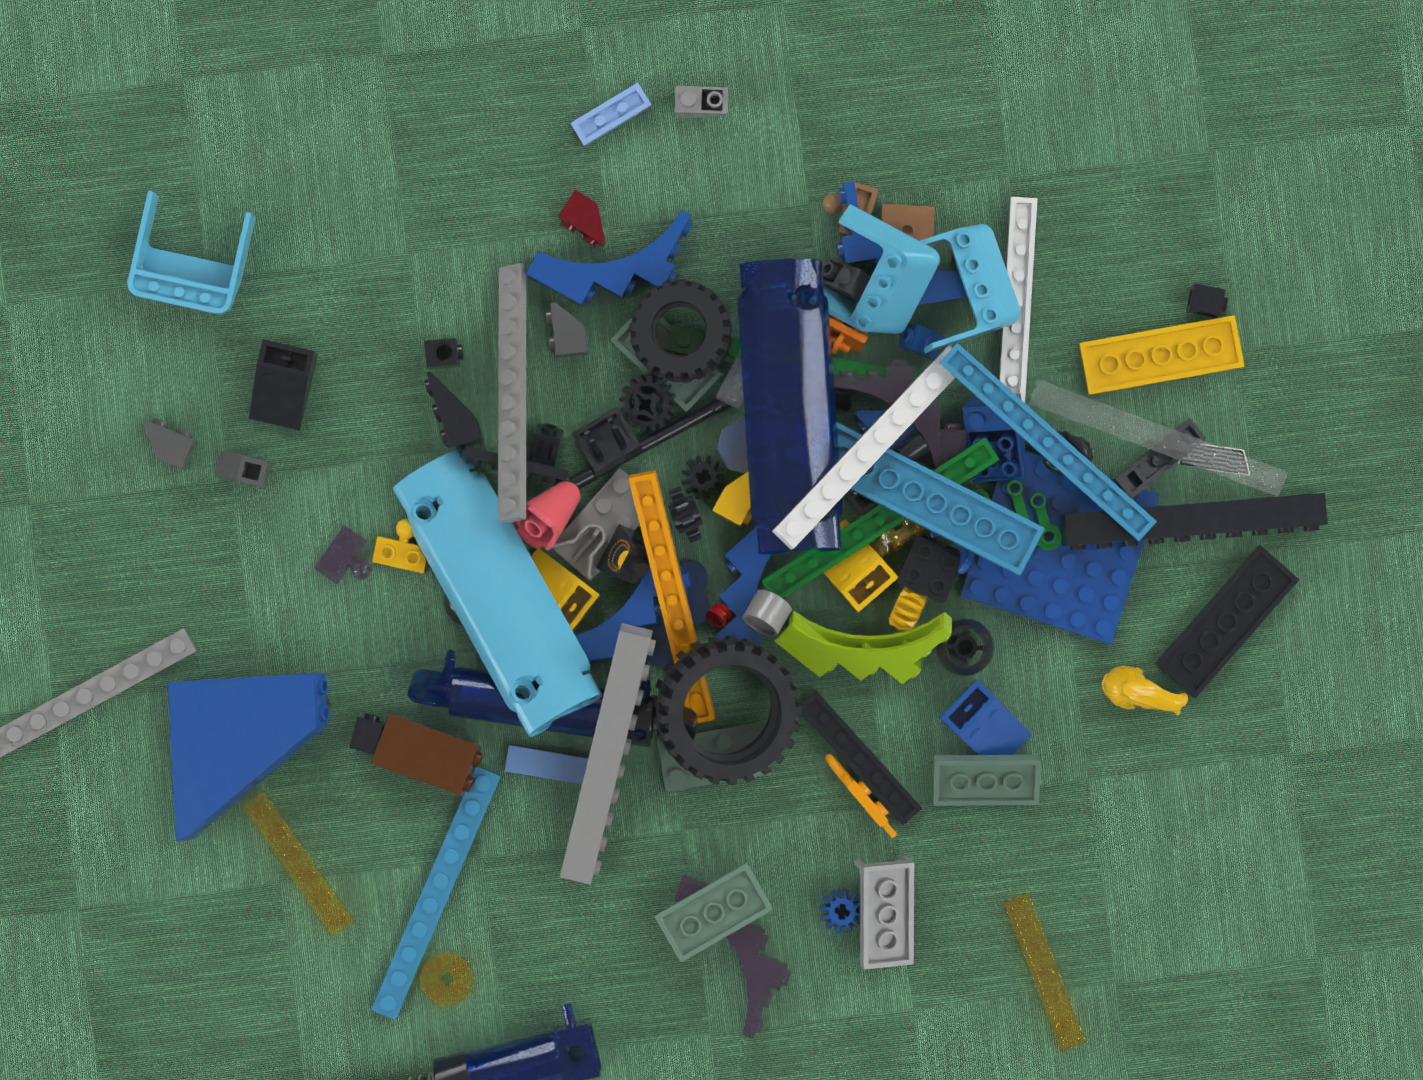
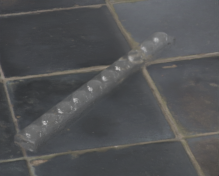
M1038 379L1029 402L1033 406L1279 497L1288 474L1286 470Z

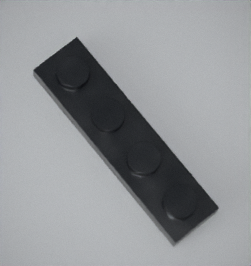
M468 446L461 448L459 458L466 459L465 464L481 467V464L484 463L492 465L491 470L498 472V453ZM526 460L527 479H532L533 475L543 477L542 482L557 485L558 481H566L568 470Z

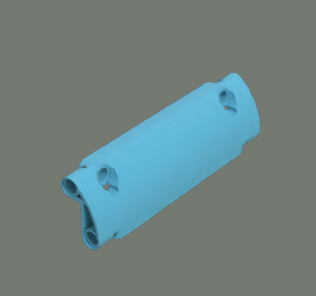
M461 448L436 458L409 474L393 487V491L406 511L413 536L508 708L518 714L517 716L528 736L533 737L545 731L553 720L594 703L602 697V693L591 674H587L590 672L589 660L512 522L502 523L498 521V497L488 479L482 472L475 471V466L465 464L466 459L459 458ZM436 501L439 504L437 511L432 502ZM417 514L423 515L426 519L419 518ZM533 681L539 684L537 691L532 684ZM515 693L522 694L525 700L518 698Z

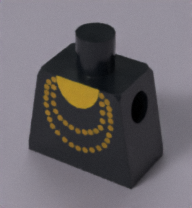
M619 524L596 568L634 585L638 584L639 580L646 576L649 571V559L642 534Z

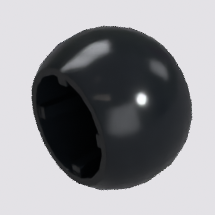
M967 618L952 621V634L962 629V636L957 637L952 644H948L949 639L944 643H939L936 646L937 655L942 665L951 673L959 676L975 675L984 670L991 662L994 654V641L989 630L980 622ZM970 630L977 633L983 645L977 646L976 641L968 636ZM961 640H967L971 644V651L967 655H962L958 652L957 645ZM948 649H952L953 654L961 659V665L952 660ZM977 650H981L980 658L974 664L968 666L967 659L973 657Z

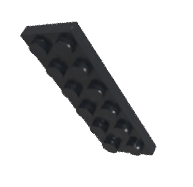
M1258 545L1154 664L1196 699L1300 579L1261 545Z

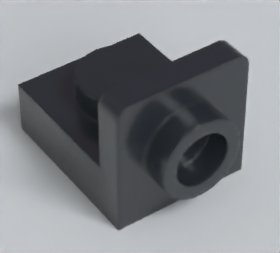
M549 423L538 424L534 433L529 461L555 467L563 430Z

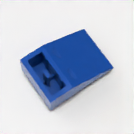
M1015 394L1021 399V394ZM977 397L969 398L962 407L968 448L985 437L1000 459L973 477V482L1025 479V440Z
M974 680L938 717L977 755H1013L1032 735L978 680Z

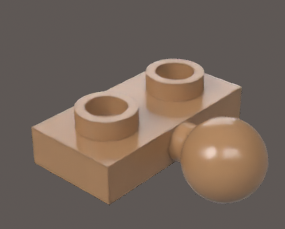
M855 182L858 207L860 210L871 215L879 189ZM830 193L824 197L823 208L826 212L836 214L840 211H846L845 204H840L839 194ZM840 224L838 233L850 235L849 230L845 231L844 226Z

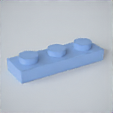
M636 83L571 122V126L584 147L652 107L640 85Z

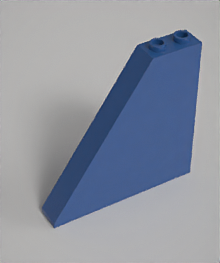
M325 673L168 682L176 841L194 839L327 727L330 713L326 705L328 682L325 679Z

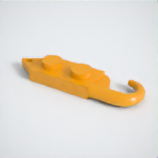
M827 754L825 760L830 768L880 828L883 827L893 839L897 833L888 824V819L885 817L889 812L879 801L875 804L868 797L872 792L862 780L857 784L841 763L833 755Z

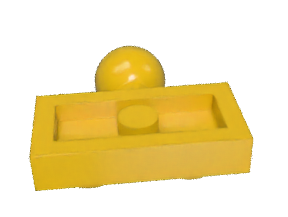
M407 518L400 520L396 525V533L399 536V540L377 536L372 562L425 573L427 559L418 544L409 542L414 536Z

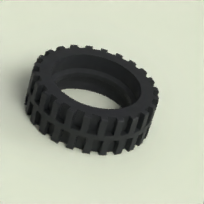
M728 635L725 636V639L721 640L716 636L708 637V643L705 644L696 641L690 644L692 650L685 654L682 650L677 653L676 657L679 660L673 666L668 663L664 668L667 675L664 681L658 679L655 687L659 690L658 697H653L652 705L656 708V714L652 715L653 722L658 727L657 735L659 740L664 744L668 753L681 767L690 771L695 777L701 780L706 778L710 783L718 785L720 781H726L728 785H737V779L741 778L748 783L755 780L753 774L759 771L764 775L771 772L768 766L775 760L780 764L785 759L781 753L785 747L792 749L795 742L790 737L793 731L799 732L801 726L796 721L797 714H802V706L797 703L796 698L800 697L799 689L793 685L792 680L794 678L785 669L784 664L765 648L756 645L751 640L745 638L738 640L736 637ZM736 666L751 671L765 685L770 698L769 717L759 736L746 747L728 754L713 753L698 746L689 736L683 719L684 702L690 689L703 675L719 667Z

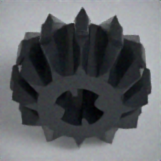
M699 455L696 456L698 464L696 466L688 460L687 465L692 471L682 470L681 472L685 476H690L689 479L681 481L682 485L692 484L687 489V494H691L697 489L695 498L698 500L701 497L702 491H705L707 500L711 499L710 489L718 495L720 490L714 486L715 483L725 485L724 480L716 479L718 476H723L725 470L715 472L720 462L716 461L710 466L711 456L706 457L705 464L701 463ZM702 471H707V476H711L710 481H705L704 485L699 484V479H696V475L702 474Z

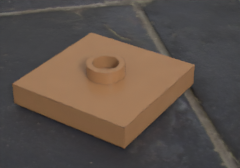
M882 204L881 221L920 241L933 237L935 207Z

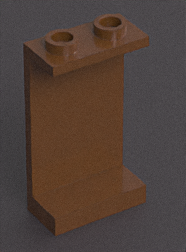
M389 714L371 764L464 797L465 792L469 793L472 788L474 778L471 775L474 767L478 768L480 766L483 753L480 752L482 747L477 744Z

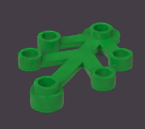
M1013 480L1007 485V493L1012 498L1016 514L1029 520L1022 497L1023 486L1019 481ZM1016 484L1019 486L1020 491L1012 493L1010 486ZM973 490V492L989 499V495L985 490ZM1035 493L1030 499V505L1036 510L1039 525L1045 528L1037 546L1043 550L1051 551L1060 545L1062 534L1058 527L1051 525L1045 508V496L1041 493ZM1035 497L1042 498L1043 504L1041 506L1034 505L1033 499ZM1047 532L1052 533L1054 539L1050 542L1044 539V534Z

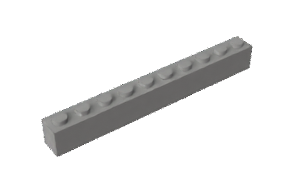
M621 623L563 861L561 878L591 885L592 877H598L602 861H598L597 857L599 852L604 853L608 837H604L603 832L604 828L610 829L614 814L609 812L610 804H616L620 790L615 788L616 779L622 780L626 765L621 763L622 755H628L632 741L627 739L628 731H634L638 715L633 714L635 705L640 706L644 690H640L639 686L641 680H647L650 665H646L645 661L647 655H653L656 640L651 639L653 630Z

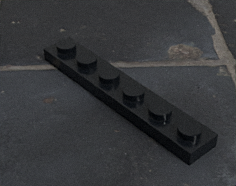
M816 690L800 704L802 706V715L902 826L922 809L916 800Z

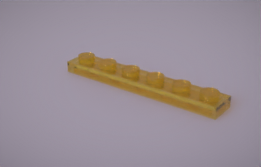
M263 791L243 805L244 811L331 936H335L355 922L350 912L267 793Z
M1027 892L1004 901V906L1060 1051L1062 1052L1086 1043L1029 893Z

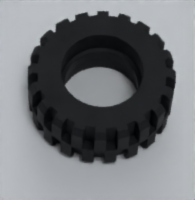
M678 279L673 282L670 280L664 281L662 285L650 288V292L645 297L642 295L638 300L637 308L633 309L631 314L632 322L629 324L632 348L639 361L660 378L671 382L682 381L684 383L692 382L694 379L700 380L706 377V374L709 372H714L719 367L718 364L728 354L727 350L731 346L732 324L728 311L720 298L701 283L696 281L689 282L686 279ZM680 306L689 307L697 311L703 318L706 327L705 338L701 346L695 352L685 356H676L666 352L660 346L656 336V327L661 316L669 309Z

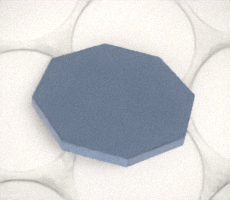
M739 418L722 429L717 451L727 469L745 474L766 460L767 453L760 451L761 445L754 443L760 423Z

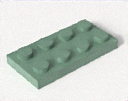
M661 317L656 327V336L660 346L668 352L673 327ZM631 318L610 339V343L648 377L653 373L639 361L630 342L629 324L632 322ZM668 352L676 356H685L682 354H677L675 352ZM716 369L714 372L711 371L706 374V377L700 380L694 379L692 382L687 383L682 381L671 382L664 379L663 385H672L669 393L676 394L677 396L672 401L687 413L717 382L722 373ZM655 375V381L660 379V377Z
M757 722L695 734L693 741L701 748L713 753H733L753 742L763 730L762 724ZM657 740L666 792L713 784L706 778L701 780L695 777L690 771L681 767L665 749L664 744ZM759 771L753 775L754 777L762 776L764 774L761 771Z
M934 755L933 806L1039 805L1041 756Z
M746 862L654 915L679 961L682 963L772 911L773 907Z

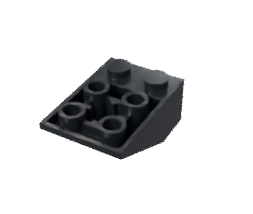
M263 339L256 366L248 419L300 431L318 354L312 350Z
M430 371L426 372L428 379L424 380L428 395L431 398L434 397L436 402L435 405H432L436 420L439 423L442 422L444 427L443 430H440L444 445L454 451L464 446L472 447L484 443L477 417Z

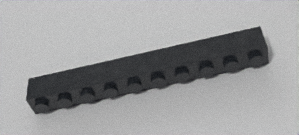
M1325 493L1145 507L1143 509L1157 522L1141 540L1148 539L1149 545L1164 543V538L1174 537V542L1190 541V536L1200 535V540L1216 539V534L1226 533V538L1242 537V531H1252V536L1268 535V529H1277L1278 534L1293 533V527L1302 526L1304 532L1320 530L1319 525L1328 524ZM1105 511L1060 515L1062 546H1070V551L1086 550V544H1096V549L1112 548V542H1122V547L1138 545V541Z

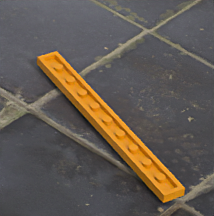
M656 470L629 475L628 479L675 664L679 660L676 654L681 650L685 654L691 651L692 647L690 644L696 642L697 637ZM706 674L693 685L684 702L686 708L692 709L697 714V723L713 721L716 718Z

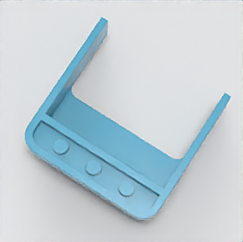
M148 191L127 282L129 291L133 295L144 299L218 315L227 313L233 305L242 281L256 217L249 212L245 214L234 265L152 248L149 244L159 196L152 191Z
M850 204L838 223L879 244L883 248V254L858 304L814 280L802 296V300L860 331L900 334L906 329L940 263L939 254L926 244Z
M978 224L962 227L920 240V242L929 247L946 241L949 243L976 319L975 329L931 343L923 348L925 353L1010 326L1017 322L1020 317V307L992 229L987 225Z

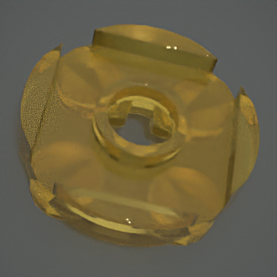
M907 519L897 531L892 528L880 537L881 540L874 544L875 550L881 558L887 557L910 543L909 540L912 538V534L916 537L925 528Z
M452 952L439 953L430 958L420 974L422 991L432 1002L440 1006H453L461 1002L471 991L474 982L473 971L467 959ZM445 972H450V976L454 977V981L450 982L449 986H445L444 982L439 979L440 976H444Z

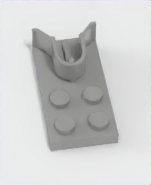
M621 468L607 481L552 547L553 550L590 582L601 571L596 566L618 525L621 524L634 531L640 526L628 479L629 475Z
M901 855L897 861L864 864L861 860H854V864L860 869V967L862 969H874L914 964V862L906 855Z

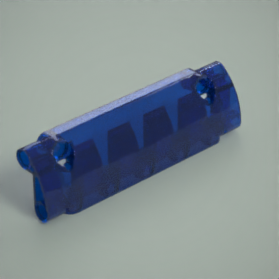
M769 259L741 263L739 265L741 289L744 291L738 294L737 305L751 516L754 525L762 527L757 529L758 553L778 554L812 549L821 552L841 550L840 518L843 512L842 498L832 507L830 514L824 516L792 550L772 532L839 461L829 307L823 288L822 261L816 259ZM793 295H797V304L792 302ZM816 295V303L809 307L810 298Z

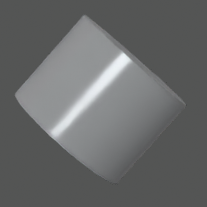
M758 590L743 614L742 619L746 625L757 633L775 638L790 615L792 608L780 596L767 590Z

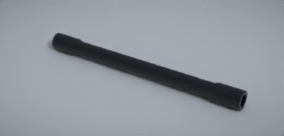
M732 391L725 392L712 399L708 404L639 440L638 442L643 451L600 476L711 416L720 414L738 404ZM589 466L570 476L569 479L578 489H581L596 481L600 476L597 477L592 467Z

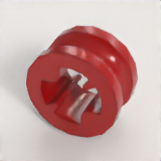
M716 602L706 612V618L716 628L723 629L727 622L732 619V613L725 605Z

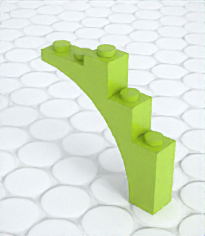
M793 610L778 636L774 638V641L819 677L827 671L831 672L839 663L861 681L868 675H873L881 667L901 684H904L907 680L915 678L920 673L921 658L928 656L939 643H944L949 639L952 634V618L943 612L928 623L908 631L890 635L863 636L827 629L809 621Z

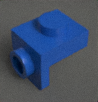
M908 323L906 329L901 334L899 347L934 361L939 355L941 348L925 353L923 348L946 337L922 325Z

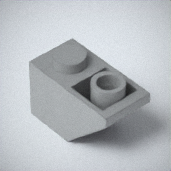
M676 86L675 118H707L728 114V87Z

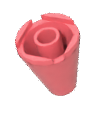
M562 481L527 501L526 520L516 521L519 527L516 530L518 535L527 544L536 549L547 547L546 550H550L557 543L581 499L578 487L572 482Z

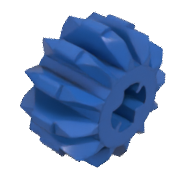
M844 888L842 897H839L838 891L833 889L832 892L835 899L832 900L828 895L824 896L825 901L830 904L829 906L824 904L819 906L821 910L828 911V913L822 914L820 918L821 920L831 918L826 928L830 929L836 923V933L841 932L842 925H845V929L849 933L851 932L850 922L856 927L860 925L854 918L855 916L860 917V911H855V909L860 908V901L852 903L858 895L854 892L848 899V889ZM839 904H845V908L849 910L848 915L844 914L845 917L839 918L838 913L834 911L836 906L840 908Z

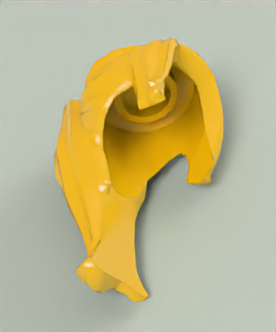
M1123 665L1115 667L1105 674L1102 680L1104 694L1113 704L1124 709H1135L1138 705L1144 709L1174 712L1178 716L1181 708L1186 706L1188 702L1186 693L1173 694L1162 689L1156 683L1146 679L1143 675V670L1139 669V667L1134 668Z

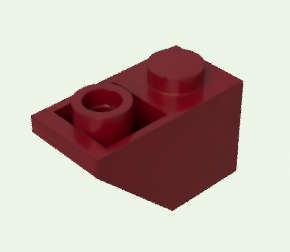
M575 189L558 215L562 221L560 225L571 233L577 230L583 234L584 237L582 239L589 245L596 247L598 244L604 247L606 241L598 204Z

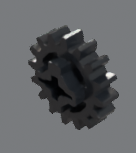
M642 374L638 376V382L633 378L629 381L631 387L625 386L622 389L626 396L619 398V401L625 403V406L620 408V412L627 411L628 415L625 417V420L632 419L634 421L632 424L633 428L642 425L641 429L645 432L650 426L652 431H656L659 425L664 427L668 424L666 419L674 417L670 410L677 408V405L671 403V400L677 396L676 394L669 393L672 387L671 384L663 385L664 378L655 381V375L650 374L646 380V377ZM644 386H651V387H653V388H655V389H657V390H656V391L648 390V388H647V387H644ZM633 397L635 398L634 408H633V404H632V399H633ZM662 398L664 400V409L661 407ZM647 399H650L652 403L646 407L644 403ZM639 415H647L652 420L644 419Z
M681 486L669 490L673 503L667 506L678 533L686 532L690 543L702 539L698 526L703 525V521L692 495L685 498Z

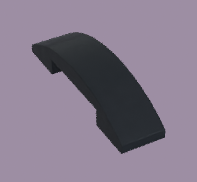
M1189 418L1113 480L1130 498H1133L1182 457L1202 443L1206 437Z

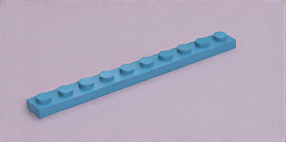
M958 343L939 362L940 365L1137 541H1140L1157 522Z
M476 767L474 770L472 788L469 793L465 792L372 1006L371 1010L393 1020L397 1019L500 781V775L484 768Z

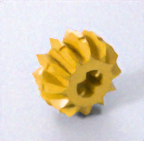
M904 588L889 617V624L901 632L915 628L927 598Z

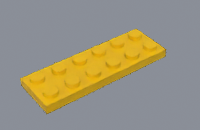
M1235 315L1079 343L1088 395L1245 367Z

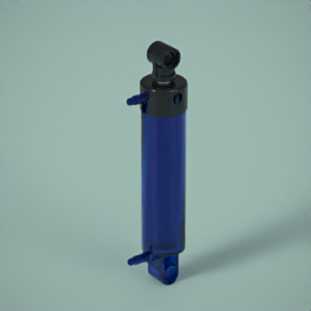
M453 650L447 651L443 672L420 669L413 673L407 693L410 700L415 703L449 708L448 714L453 717L523 727L517 716L518 714L510 710L506 705L489 672L463 667L455 668L456 657ZM648 679L642 681L640 690H644L640 706H634L633 714L638 716L634 731L629 730L627 739L632 740L631 745L649 747L652 743L654 729L658 732V727L654 724L652 716L656 714V708L652 705L653 697L658 696L650 694L651 682ZM533 681L532 684L537 691L539 684ZM599 688L602 693L600 699L586 707L553 720L546 730L594 738L605 689ZM515 693L518 698L525 700L522 694ZM683 707L685 728L691 739L694 740L698 717L692 709Z

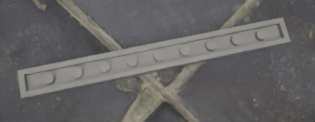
M521 263L499 268L498 521L502 523L526 520V266Z
M185 628L179 630L0 727V758L198 652Z

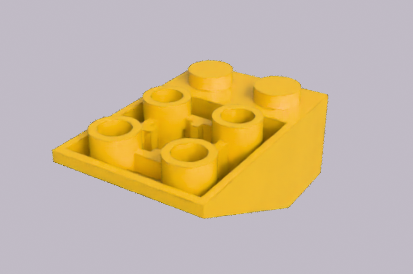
M772 455L727 485L712 510L713 514L741 528L743 523L748 525L755 513V510L752 509L753 504L756 500L761 502L768 489L764 485L768 477L773 479L781 463L777 462L779 455Z
M844 519L824 538H822L816 545L826 540L836 532L840 531L850 523L846 519ZM869 544L823 573L857 613L898 578Z
M536 549L531 558L570 628L574 631L601 595L544 551Z

